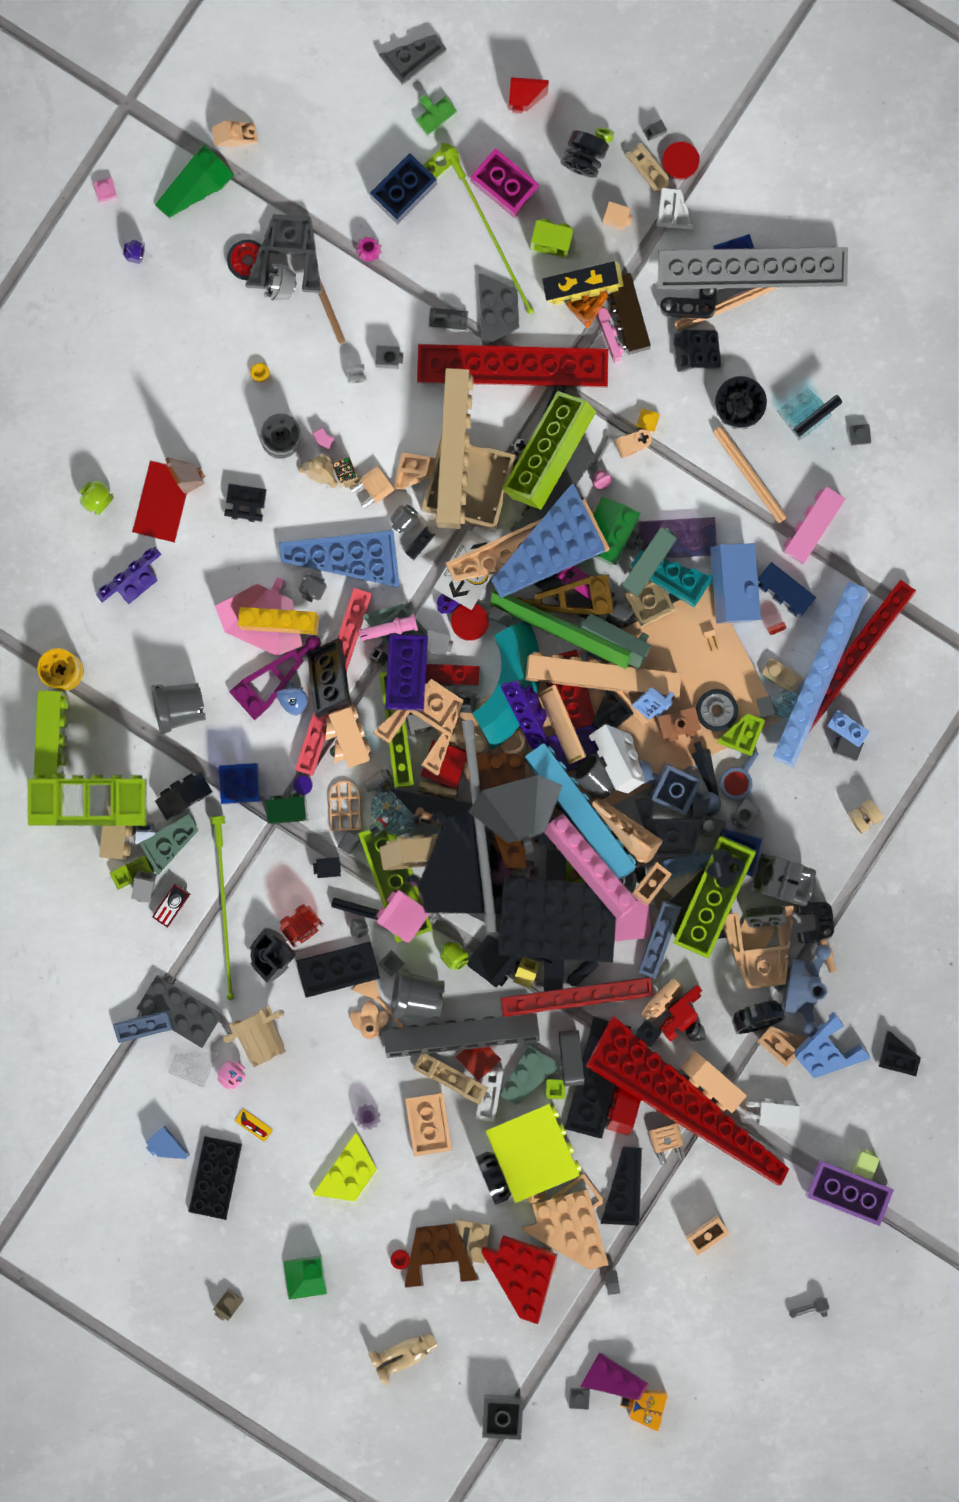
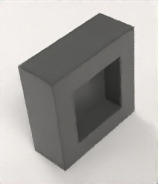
M870 424L850 426L851 446L871 444Z
M391 950L378 964L392 977L405 963Z
M570 1388L569 1409L589 1410L590 1389Z

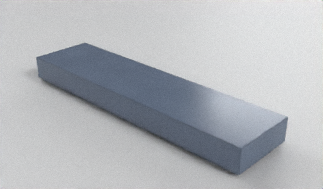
M663 900L638 970L639 973L657 978L682 906Z

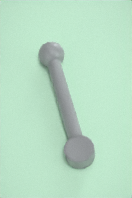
M612 436L606 437V443L603 446L599 456L597 457L595 463L590 466L591 471H597V465L600 462L603 454L605 453L609 443L613 442Z

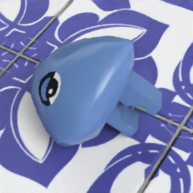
M291 683L288 689L280 690L276 694L284 710L290 715L297 716L306 709L308 697L303 691V687H300V689L293 688L294 683Z

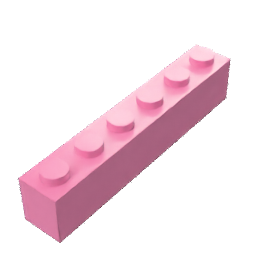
M562 813L548 824L544 833L613 915L620 920L630 912L638 902Z

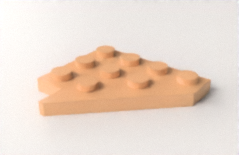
M588 1189L532 1204L537 1223L521 1227L522 1231L589 1270L608 1265Z

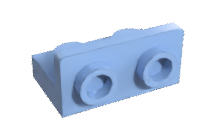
M651 687L634 701L632 707L650 720L655 715L658 717L663 710H667L673 702L671 698L674 693L670 692L663 697L659 691Z
M839 710L835 711L828 724L829 728L857 747L861 746L870 732Z

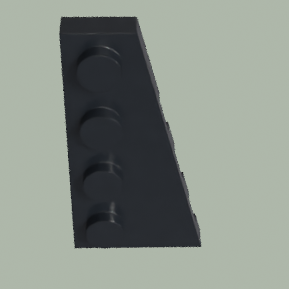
M622 1147L601 1224L640 1225L642 1147Z

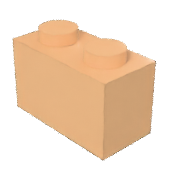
M656 862L631 895L647 906L672 874Z
M716 1215L685 1238L696 1254L699 1255L730 1233Z

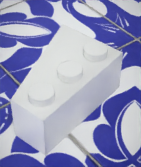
M605 724L589 735L591 741L595 740L599 748L597 751L599 757L603 756L607 764L605 769L616 790L628 794L644 783L643 771L639 765L638 754L635 751L633 737L630 733Z

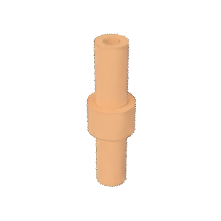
M827 940L820 942V945L829 946ZM830 948L831 955L825 961L829 973H833L837 970L833 960L834 954L832 948Z

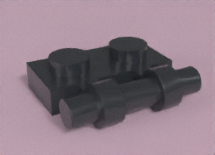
M229 484L226 503L233 504V509H225L224 516L231 517L233 520L240 518L253 523L255 521L262 522L263 514L256 513V508L264 509L267 489ZM239 506L250 507V512L239 511Z

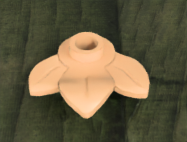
M368 1001L362 1007L361 1012L352 1011L350 1013V1020L353 1027L361 1030V1034L365 1038L374 1039L379 1035L380 1029L387 1025L389 1016L387 1011L378 1012L376 1005L372 1001ZM372 1026L374 1029L372 1032H368L367 1027Z

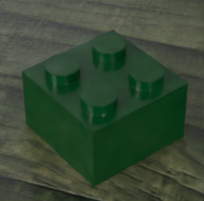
M289 794V798L285 799L281 795L270 796V800H266L268 824L308 821L306 797H302V794Z

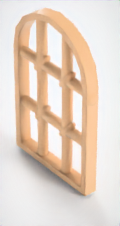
M337 782L330 790L328 801L331 831L361 830V797L358 788L351 782ZM341 783H348V796L342 797L340 791ZM351 785L357 790L358 796H352ZM337 786L338 797H331L334 787ZM347 799L349 813L341 811V800ZM351 799H358L359 812L352 811ZM331 800H337L338 813H332ZM353 815H359V828H353ZM332 816H338L339 829H333ZM342 816H348L349 829H342Z

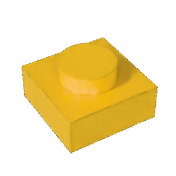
M642 408L636 428L654 433L660 414Z

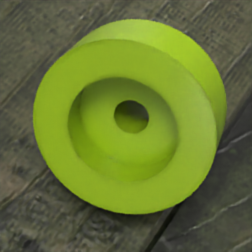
M597 128L595 136L605 142H612L614 131L608 128Z

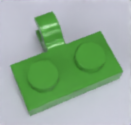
M425 94L420 98L419 102L426 109V112L419 116L416 122L428 136L456 114L457 110L446 96L433 105Z

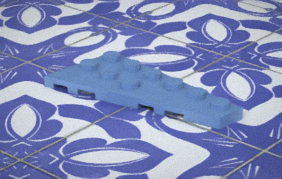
M394 530L279 542L281 562L400 588Z

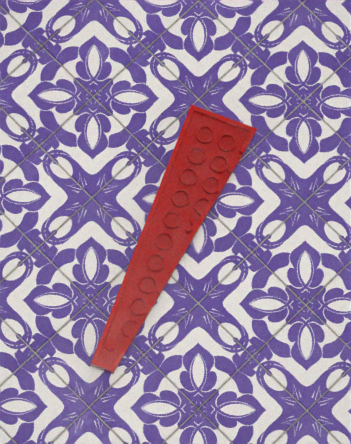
M615 1016L610 1018L586 1067L775 1185H782L789 1171V1168L770 1151H767L761 1143L751 1138L745 1129H741L730 1116H726L719 1110L720 1108L683 1075L679 1074L671 1065L665 1063L660 1058V1055L650 1050L646 1043L631 1033L632 1031Z

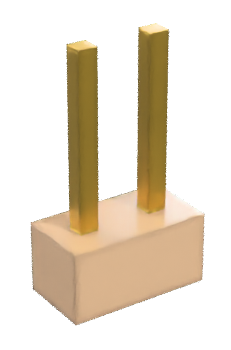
M715 629L703 632L704 637L708 640L710 650L712 651L709 641L711 636H713L716 649H718L714 636L716 635Z

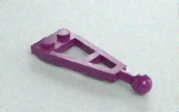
M317 635L308 636L306 644L297 652L292 650L247 676L231 689L229 693L256 720L270 708L277 698L276 693L285 688L303 664L304 660L302 657L310 650L320 647V638ZM293 657L297 662L287 675L284 676L276 666ZM271 670L281 683L268 700L264 702L248 683Z

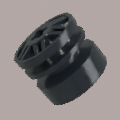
M577 130L572 131L568 141V145L572 149H565V156H562L560 163L576 174L592 178L597 177L598 169L602 165L597 159L605 158L609 145L592 134Z

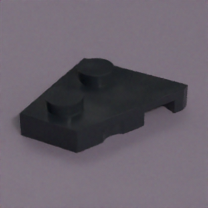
M606 690L592 725L596 730L605 724L618 728L633 716L634 713L615 691Z

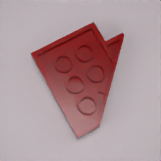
M503 1235L498 1251L483 1246L481 1253L519 1318L538 1325L558 1254Z

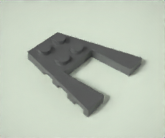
M273 214L265 233L263 244L259 248L255 264L253 263L249 279L246 281V288L265 289L270 253L306 255L302 291L322 293L311 217Z

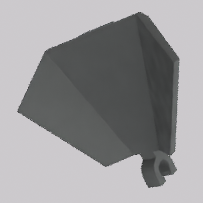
M536 775L482 790L469 813L507 843L523 840L526 854L533 853L534 849L530 838L546 831L562 785Z

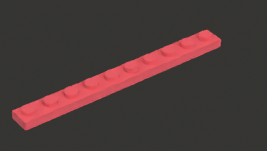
M353 588L338 638L343 643L346 672L348 671L359 637L358 629H361L364 621L362 616L366 614L372 593ZM313 712L297 761L296 771L314 776L325 742L326 719L329 718L328 714L318 718L315 716V712Z

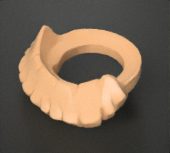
M518 728L513 735L518 736L522 741L520 748L510 750L505 746V742L501 744V748L506 753H526L529 742L523 730Z

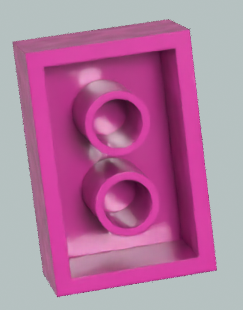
M496 148L471 176V183L513 218L517 216L539 190V184Z

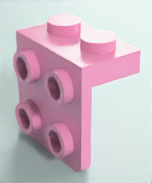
M400 890L397 893L393 891L387 899L389 905L386 909L382 907L376 915L378 918L377 923L408 943L418 932L429 916V913H425L423 906Z
M636 900L638 903L620 920L616 918L615 941L650 938L651 920L649 904L645 906L639 900Z

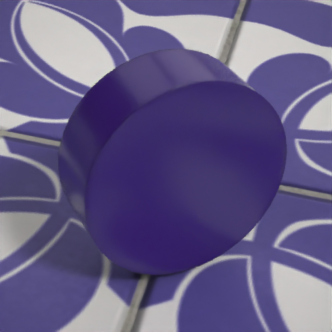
M299 776L295 779L293 787L297 793L306 795L311 792L313 783L309 777Z

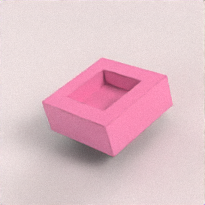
M112 178L93 182L99 202L117 198Z

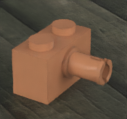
M695 707L657 717L662 740L667 739L668 742L679 740L678 736L686 734V737L698 735L697 731L701 730Z

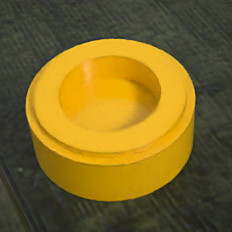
M256 363L251 367L250 374L254 381L262 383L269 378L270 371L264 363Z

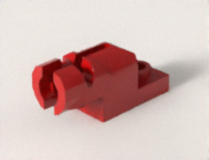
M697 984L668 1008V1011L673 1016H668L659 1027V1030L670 1042L677 1037L675 1028L684 1032L697 1019L698 1014L688 1004L690 1001L692 1003L696 1002L701 997L700 993L703 990Z

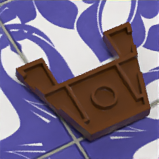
M455 1223L416 1227L405 1288L424 1286L422 1265L458 1262L461 1282L479 1280L478 1273H476L472 1265L473 1262L468 1256L464 1247L465 1244Z

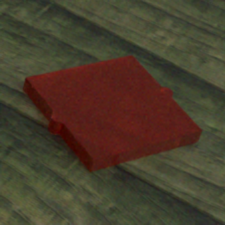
M490 1047L464 1049L455 1057L478 1082L488 1072L491 1073L492 1069L502 1060Z

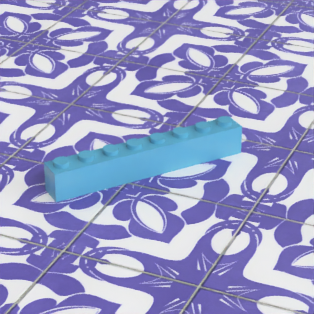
M543 743L525 756L526 764L535 776L540 775L562 785L556 804L620 881L635 870L636 866L634 864L636 862L630 854L627 855L625 853L622 842L618 838L615 839L611 834L613 833L612 829L607 823L604 824L600 819L601 815L588 803L590 802L588 796L584 792L581 793L577 788L578 783L573 777L567 775V769L561 761L558 763L555 759L553 749Z

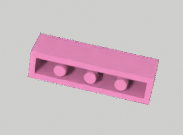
M827 486L824 490L820 489L814 497L817 500L814 506L809 505L804 513L806 518L803 522L799 521L794 528L795 535L793 538L788 537L783 545L786 548L783 553L802 565L846 499Z

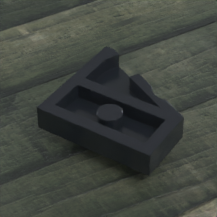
M887 1031L878 1067L917 1076L921 1057L892 1032Z

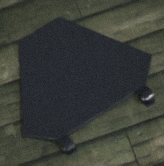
M469 810L449 817L442 812H434L431 819L442 824V828L421 878L416 874H408L405 881L418 888L425 913L485 914L474 816L469 813ZM486 836L495 914H500L503 877H514L509 869L505 868L503 860Z

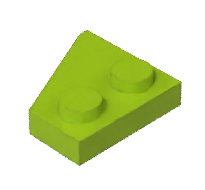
M747 713L719 738L717 743L752 756L765 720Z

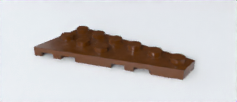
M525 753L476 754L481 792L482 790L525 779ZM494 833L505 868L526 869V851L523 840L507 843Z

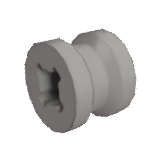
M364 364L346 367V372L349 374L348 383H360L367 380L363 373L365 369Z

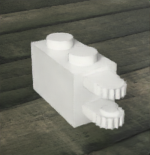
M765 1098V1101L760 1102L745 1101V1106L759 1107V1114L744 1113V1118L758 1119V1125L798 1129L800 1106L796 1105V1101L784 1100V1103H776L777 1099Z

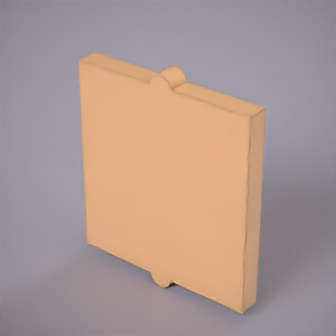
M744 919L741 925L743 949L767 948L776 927L772 925L760 928L749 927L746 919Z

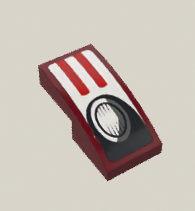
M175 883L152 918L168 928L191 894Z

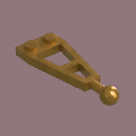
M609 574L588 576L536 593L534 599L524 600L521 597H515L543 611L590 615V613L599 615L614 612ZM589 584L593 608L568 606L566 591ZM559 594L560 605L543 604L542 598Z

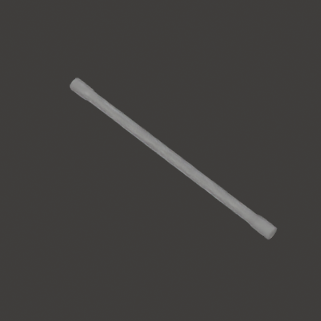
M473 720L462 721V728L466 745L473 805L481 790L475 747ZM474 817L485 908L486 933L498 932L485 825Z

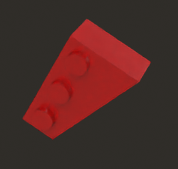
M619 1087L615 1089L612 1100L615 1102L613 1107L609 1109L607 1130L629 1136L634 1128L641 1100Z

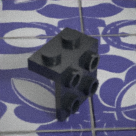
M685 330L674 334L677 372H685L694 368L717 369L721 367L719 338L716 330Z
M487 935L468 960L467 966L495 988L498 985L502 987L508 979L507 973L510 970L514 971L519 965V956L497 955L498 940L491 935Z

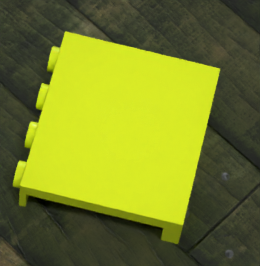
M550 1104L486 1130L515 1203L580 1176L579 1171H582L578 1160L573 1161L571 1154L574 1151L571 1143H566L563 1136L567 1134L563 1124L558 1125L556 1118L559 1115L555 1106L551 1107Z

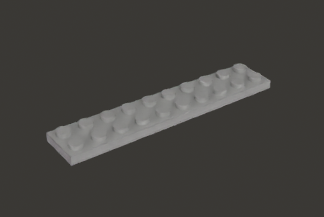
M848 247L658 250V289L847 286Z

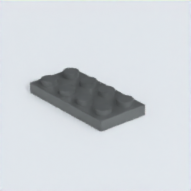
M156 975L136 1008L146 1015L168 1010L174 1027L172 1030L201 1048L204 1047L222 1017L221 1013Z

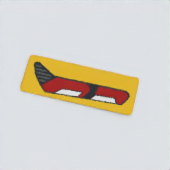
M242 1109L235 1119L236 1123L263 1142L266 1141L273 1129L245 1109Z

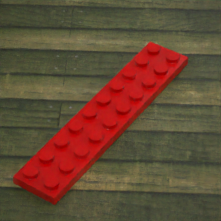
M418 344L417 383L445 384L447 368L469 370L470 375H473V385H561L563 387L608 388L609 349Z

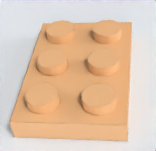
M437 1093L405 1098L414 1156L452 1151L444 1094Z

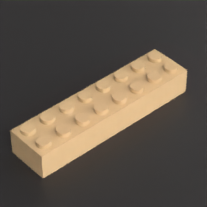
M446 368L436 519L438 528L461 529V524H465V510H462V505H466L467 493L463 490V486H467L468 481L467 471L464 470L469 464V455L466 452V448L470 447V433H467V428L471 429V414H468V409L472 410V395L469 394V390L473 391L474 384L473 375H470L469 370Z

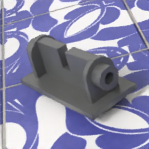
M430 308L429 327L467 330L468 311Z
M781 905L768 907V913H765L764 907L750 908V910H747L745 919L749 927L780 926L781 924H787L784 916L786 915V908Z

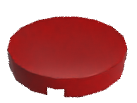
M684 141L674 142L669 145L662 157L664 171L676 180H686L693 176L698 170L700 163L697 149Z
M477 604L474 605L472 610L460 605L451 617V627L454 633L465 641H475L481 638L489 626V618L486 611Z

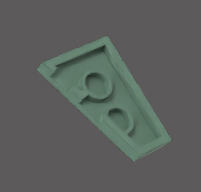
M188 813L155 832L154 836L139 843L157 875L163 871L199 829Z
M528 1045L500 1096L517 1105L561 1066V1063Z

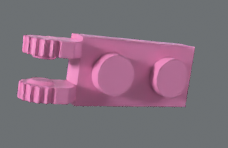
M601 308L597 314V319L615 363L621 361V354H624L623 348L620 343L617 344L615 337L617 333L615 327L609 324L611 316L608 313L609 311H607L608 309Z

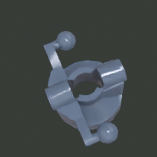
M827 945L817 947V958L812 963H804V960L792 959L784 1012L792 1014L798 1012L804 1015L806 1023L803 1025V1032L807 1036H814L818 1031V1026L814 1021L813 1007L814 1004H817L818 1000L823 999L827 994V988L821 983V977H819L820 968L831 955V949ZM816 985L821 987L819 995H814L812 992Z

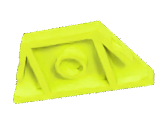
M358 1133L354 1134L313 1193L315 1196L356 1201L372 1178L377 1168Z

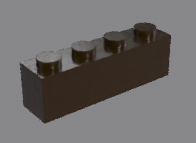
M631 273L622 275L624 286L619 287L618 291L607 292V294L612 296L613 303H611V309L613 314H617L618 321H616L618 333L622 332L623 339L621 340L623 351L627 350V354L631 355L649 350L651 344Z

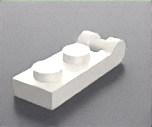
M485 1065L482 1084L487 1086L488 1090L477 1107L476 1119L495 1122L504 1068L493 1069L490 1068L491 1066ZM489 1076L496 1077V1082H489Z

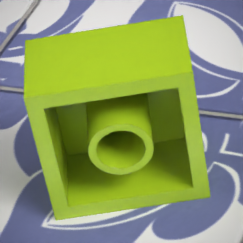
M548 219L536 220L530 250L567 259L574 229L565 223L556 225L552 224V221Z

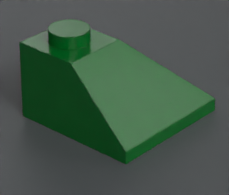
M322 1255L283 1261L289 1300L327 1294Z

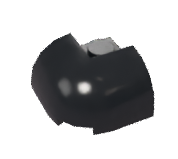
M264 928L250 947L252 961L250 964L266 983L282 975L289 968L287 965L297 955L286 943L288 940L270 928Z

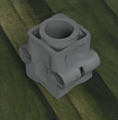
M761 854L758 862V873L752 882L750 891L792 904L806 906L815 888L816 870L779 857Z

